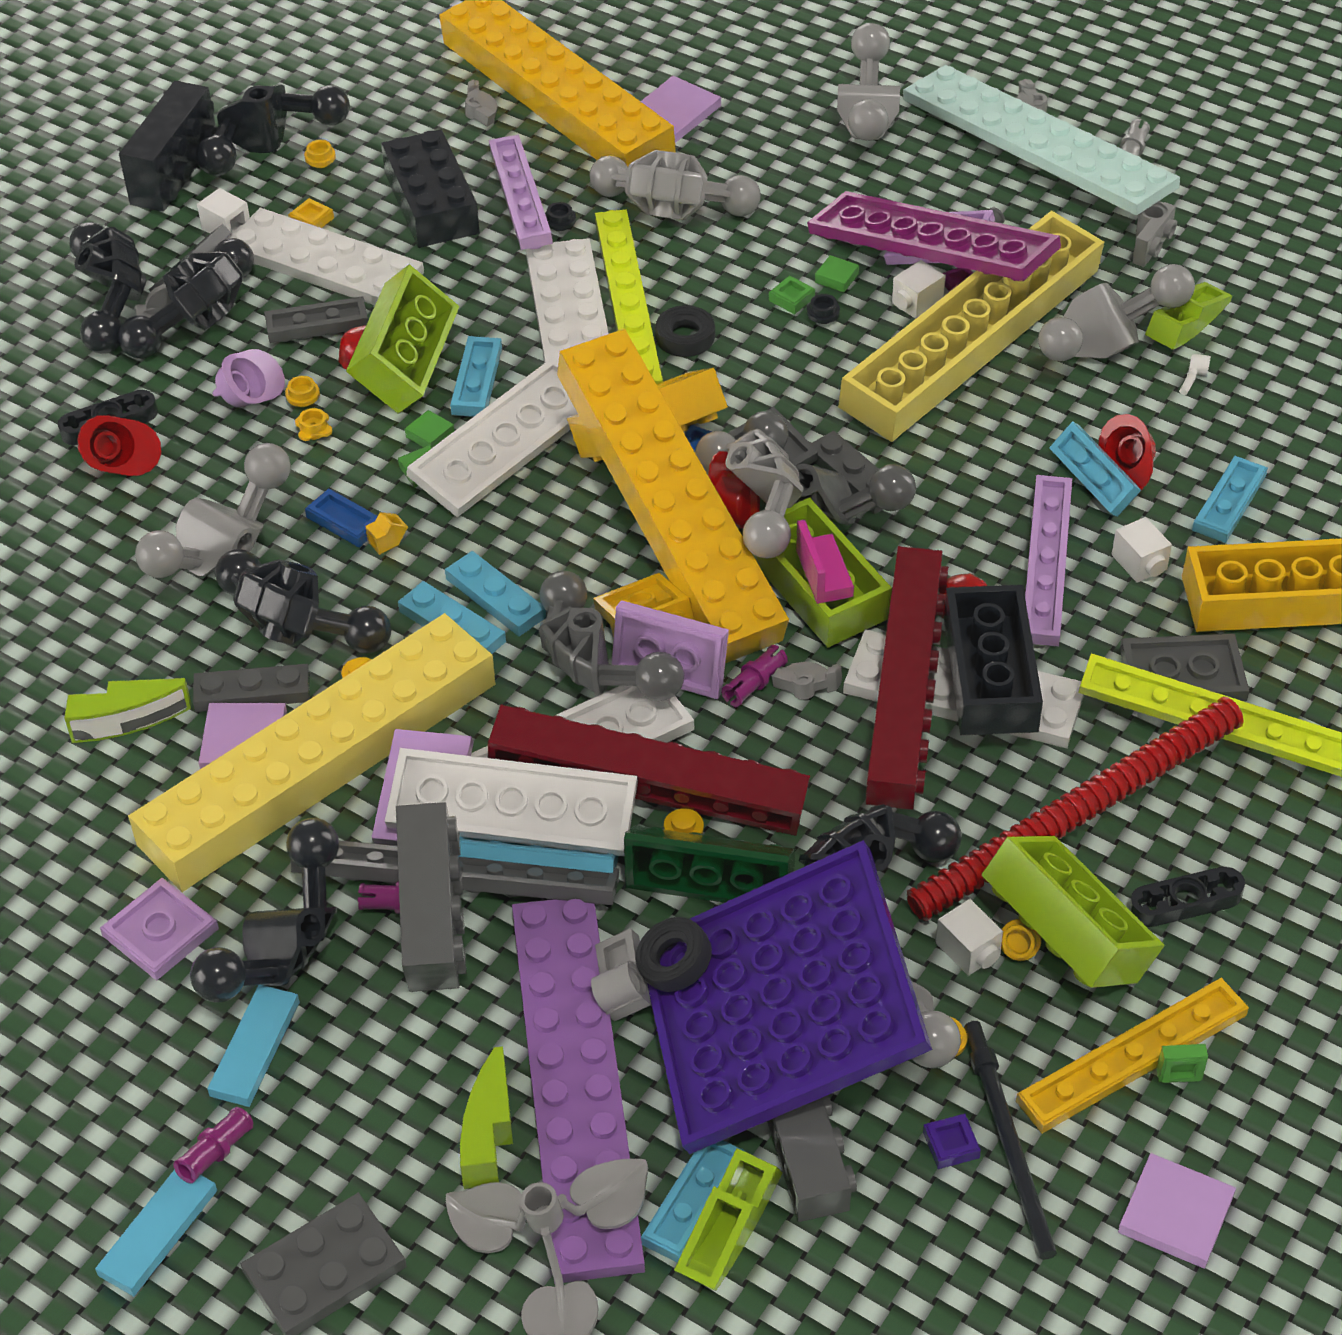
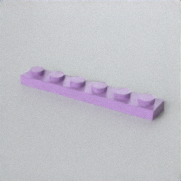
M519 134L488 140L520 249H538L544 245L553 244L551 230Z
M1036 475L1025 591L1033 644L1059 647L1072 478Z

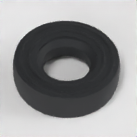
M682 305L669 308L660 314L656 321V341L663 351L674 356L691 357L707 351L714 342V319L707 311L696 306ZM689 326L696 328L698 332L693 335L681 336L673 333V330L678 327Z
M673 917L657 923L646 932L637 947L635 960L639 973L649 985L660 991L674 992L692 985L703 975L709 965L712 949L708 936L697 923L688 918ZM677 942L687 944L685 955L676 964L668 967L660 964V957L669 946Z

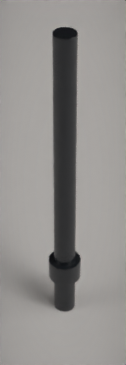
M979 1021L968 1022L965 1024L964 1029L972 1051L969 1056L975 1075L981 1078L1039 1258L1042 1260L1053 1258L1056 1256L1057 1251L997 1074L999 1063L993 1048L988 1047L981 1023Z

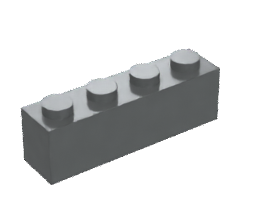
M829 1095L767 1121L797 1222L850 1211L851 1193L857 1191L852 1166H844L841 1154L844 1153L841 1131L839 1127L832 1128L828 1117L832 1116V1105Z

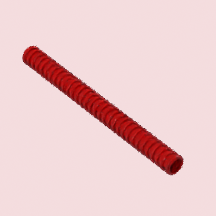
M1221 697L1217 700V703L1213 702L1208 705V708L1200 710L1198 715L1194 714L1188 720H1184L1178 726L1169 729V733L1164 732L1159 736V739L1151 740L1149 745L1145 744L1140 747L1139 751L1135 750L1130 753L1129 757L1125 756L1120 759V763L1115 762L1110 766V769L1102 770L1100 775L1096 774L1090 778V781L1086 780L1080 784V787L1071 789L1070 794L1065 793L1060 796V800L1055 799L1050 802V806L1045 805L1040 809V812L1032 813L1030 819L1024 818L1020 821V825L1014 824L1010 827V831L1005 830L1000 833L999 837L995 836L990 839L989 844L983 843L979 846V850L974 849L970 851L969 857L962 856L959 858L958 863L952 862L948 865V869L943 868L939 870L938 876L933 874L928 877L927 882L922 881L918 883L917 889L912 887L907 890V901L910 908L919 919L926 922L932 919V913L935 915L940 914L943 907L948 909L953 906V901L959 902L963 899L964 895L969 896L972 894L974 888L980 889L984 886V882L989 883L982 876V873L1007 837L1055 836L1061 839L1066 835V832L1070 833L1076 829V826L1080 827L1086 823V820L1095 818L1096 813H1103L1106 811V807L1111 808L1116 804V801L1124 800L1126 795H1132L1136 792V789L1140 790L1145 787L1146 783L1153 782L1156 777H1161L1166 771L1174 769L1175 765L1185 762V759H1190L1195 753H1199L1205 747L1214 744V741L1224 738V735H1229L1234 729L1243 726L1244 720L1241 709L1229 697Z

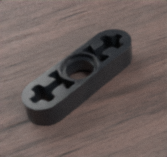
M136 390L66 413L58 420L61 439L68 445H78L77 438L81 427L87 420L98 415L114 414L119 418L147 423L158 414L155 396L147 390Z
M1217 867L1143 885L1133 891L1129 910L1146 927H1155L1229 909L1240 903L1245 888V879L1234 868ZM1226 888H1232V891H1227ZM1183 890L1190 891L1197 896L1198 900L1194 903H1185L1177 898L1176 893ZM1142 902H1147L1150 907H1156L1155 910H1150L1147 905H1142Z

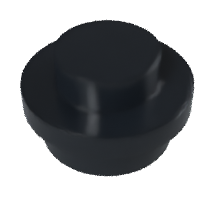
M565 202L552 203L545 212L550 229L555 231H565L576 222L575 212Z
M829 294L815 295L807 306L808 318L818 324L834 322L840 315V306L837 300Z

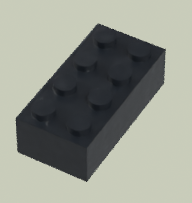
M174 80L119 152L130 205L164 212L172 200L176 199L178 192L185 182L189 181L193 171L198 166L196 160L198 144L205 137L215 135L218 128L215 125L214 103L210 98L209 87Z
M442 129L426 131L422 134L404 138L399 137L381 143L385 175L418 248L480 234L477 202Z
M1023 585L946 588L944 625L960 736L1039 732L1043 699Z

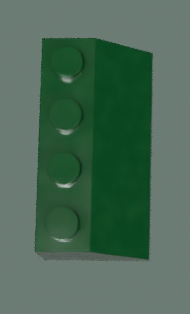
M637 825L626 831L624 835L626 888L725 903L790 874L795 869V849L777 844L766 845L746 842L737 838L725 839L705 836L695 832L684 833L664 830L660 827Z

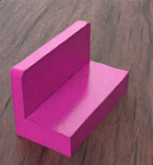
M797 521L796 552L816 603L853 597L854 586L833 534L812 537L806 521Z

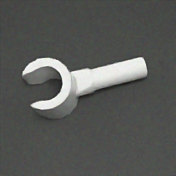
M1193 354L1191 356L1189 372L1179 390L1182 395H1187L1196 379V375L1207 376L1211 356Z

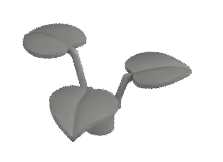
M620 1159L601 1163L586 1169L574 1179L570 1186V1196L576 1205L569 1202L564 1194L557 1196L555 1189L544 1182L529 1185L522 1194L514 1186L501 1182L482 1184L468 1190L446 1194V1207L450 1222L462 1242L474 1251L481 1253L502 1251L510 1244L513 1230H523L526 1220L534 1232L542 1235L555 1287H540L534 1290L524 1302L521 1320L527 1335H591L598 1318V1300L593 1289L584 1281H574L564 1285L551 1233L556 1231L563 1221L564 1214L562 1209L569 1211L575 1216H582L587 1213L590 1223L600 1229H616L630 1223L638 1215L644 1203L648 1164L645 1159Z

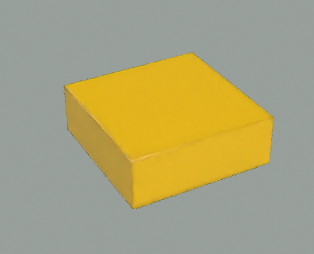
M308 198L290 212L288 217L323 228L334 219L333 209Z

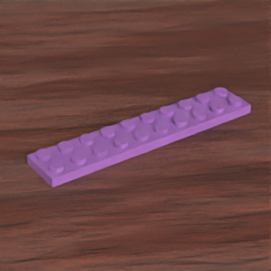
M553 899L512 904L542 1178L544 1183L551 1185L555 1189L557 1196L564 1194L569 1202L576 1205L570 1196V1186L579 1174L601 1163L630 1159L610 1014L606 1015V1012L598 1005L591 988L592 978L600 974L595 944L600 943L595 903H586L580 899L568 901ZM562 1209L564 1214L563 1221L558 1229L551 1233L563 1277V1283L645 1272L638 1215L630 1223L622 1227L600 1229L590 1223L587 1213L582 1216H575L569 1211Z

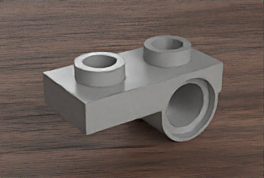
M1158 201L1138 215L1132 263L1145 267L1152 256L1157 257L1159 255L1163 242L1166 238L1171 239L1177 227V221L1174 220L1176 206Z
M631 928L595 944L600 974L592 978L591 988L598 1005L606 1012V1015L610 1014L611 1019L614 1021L651 1005L647 982L639 973L635 960L636 950L640 942L639 935Z

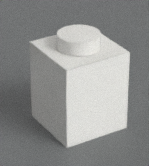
M221 188L197 203L202 230L211 233L224 224L231 232V235L226 239L230 238L250 218L247 202Z
M918 261L893 278L892 304L916 319L944 297L945 275L924 261Z
M1144 517L1116 529L1112 556L1138 583L1149 577H1156L1167 570L1172 544L1147 517Z
M968 899L938 919L936 944L968 976L980 968H989L1000 957L1003 930L971 899Z

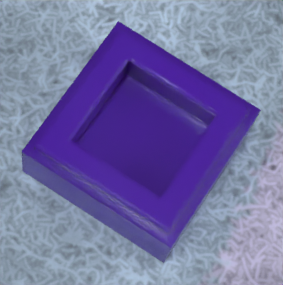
M965 1113L924 1124L923 1134L938 1169L980 1158L981 1149Z

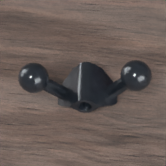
M282 84L250 87L245 91L242 99H238L219 110L217 114L218 128L215 135L205 137L197 146V163L204 172L210 175H224L234 167L236 162V149L232 143L248 152H274L280 147L284 137L287 111L312 113L314 118L320 123L333 126L343 122L348 116L350 110L349 98L342 89L332 85L320 87L313 95L286 93L285 86Z
M85 222L78 225L72 231L69 239L71 252L76 257L75 269L110 289L101 310L92 312L83 320L80 336L84 345L89 350L99 354H106L120 346L118 332L122 325L119 320L127 299L131 301L140 300L147 279L141 273L139 253L130 236L115 227L104 228L95 222Z
M228 238L221 241L213 252L191 253L164 274L163 279L172 302L150 318L146 316H133L124 321L118 332V341L122 350L133 358H148L158 351L162 342V334L185 318L189 323L204 331L222 319L232 309L243 278L251 272L254 266V254L250 246L243 240Z
M234 549L226 552L216 564L215 577L218 585L226 593L234 596L233 601L237 609L268 639L298 646L310 637L313 629L344 636L347 644L352 649L365 654L381 650L390 639L391 623L387 615L379 608L361 606L349 614L318 608V575L313 569L305 565L281 559L261 565L259 559L253 553L243 549Z
M882 804L871 807L867 812L849 815L844 818L843 823L834 827L829 832L820 834L816 839L817 841L804 854L799 855L798 861L804 864L805 867L864 840L871 851L876 870L881 871L890 864L895 840L899 838L909 841L914 852L923 860L939 863L950 859L957 853L961 845L962 833L957 821L945 812L930 811L916 819L892 812L891 806Z
M319 818L303 819L292 827L287 836L286 848L288 855L297 866L302 868L304 908L254 911L245 918L242 929L243 950L248 960H241L235 952L223 947L210 948L202 952L193 962L190 971L191 984L200 997L210 1002L219 1003L234 998L243 986H284L299 969H303L306 966L308 958L315 951L320 941H323L326 937L329 924L334 914L337 913V907H327L325 867L333 862L337 856L339 838L334 827L327 821Z

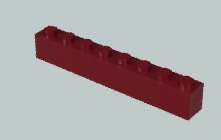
M898 546L865 805L877 806L885 804L891 806V808L913 810L915 794L923 795L926 771L918 770L919 763L927 764L929 740L922 739V732L930 733L933 710L925 709L926 702L934 703L936 680L929 679V673L937 674L939 651L932 650V644L940 645L942 622L935 621L936 616L943 617L946 594H940L938 591L939 588L946 589L949 568L948 566H941L942 550Z
M501 704L488 740L487 758L637 776L638 784L635 799L677 809H691L699 814L797 836L810 775L801 774L793 769L775 768L762 765L754 760H740L723 756L715 751H701L684 747L676 742L666 743L645 738L636 733L627 734L606 729L597 724H583L567 720L562 716H549L531 712L523 707H509Z

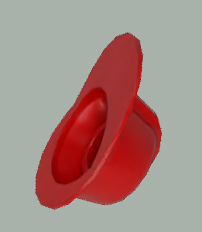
M1130 414L1117 415L1108 420L1102 428L1099 436V446L1142 491L1153 473V460L1156 454L1155 442L1152 435L1149 434L1145 423L1138 417Z
M98 415L86 421L81 427L77 438L78 450L82 459L90 467L103 472L126 476H141L150 472L158 464L161 456V442L156 432L147 424L136 420Z
M718 451L713 455L709 464L708 476L737 528H744L746 521L753 514L760 511V497L727 468L726 458L728 452Z

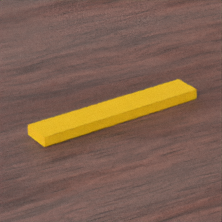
M1221 977L1017 1093L1016 1103L1043 1134L1157 1068L1162 1046L1199 1044L1247 1016L1249 1007Z

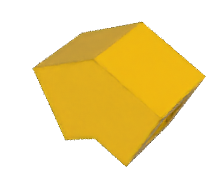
M380 512L374 522L365 526L368 543L379 555L398 546L408 529V526L397 514Z

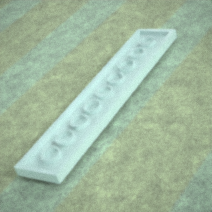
M944 65L903 89L904 101L1136 216L1179 188L1180 177L1166 169L1158 167L1137 155H1133L1114 144L1108 143L1089 132H1085L1043 110L1037 109L1020 99L1014 98L997 88L991 87L974 77H970L951 66Z

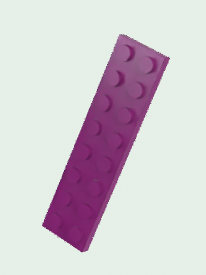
M848 191L842 193L807 222L810 234L823 236L827 239H837L854 245L859 244L873 247L876 250L900 253L903 256H913L930 262H940L957 268L976 270L988 275L1003 276L1014 281H1024L1061 248L1059 235Z

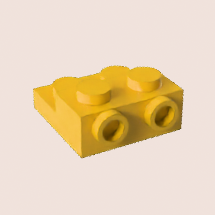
M660 573L593 598L595 610L600 612L601 616L610 624L613 637L616 606L621 600L694 620L689 597Z

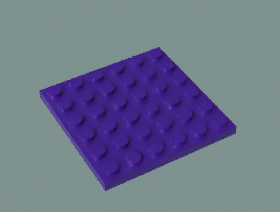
M864 840L690 918V920L697 923L709 938L712 954L707 969L696 982L679 991L664 992L655 989L647 983L683 1148L689 1154L933 1050L873 857ZM677 942L669 946L661 955L660 964L665 967L676 964L685 955L687 944Z

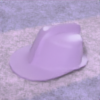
M259 349L246 350L230 354L224 358L222 367L216 374V389L212 394L214 397L221 396L233 407L258 404L281 395L285 386V377L276 359L267 352Z

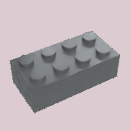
M446 802L396 806L402 968L409 992L460 988L459 974H467L466 951L463 947L462 935L457 936V934H465L464 912L461 907L460 897L463 894L462 872L459 868L458 856L461 855V845L456 816H449Z

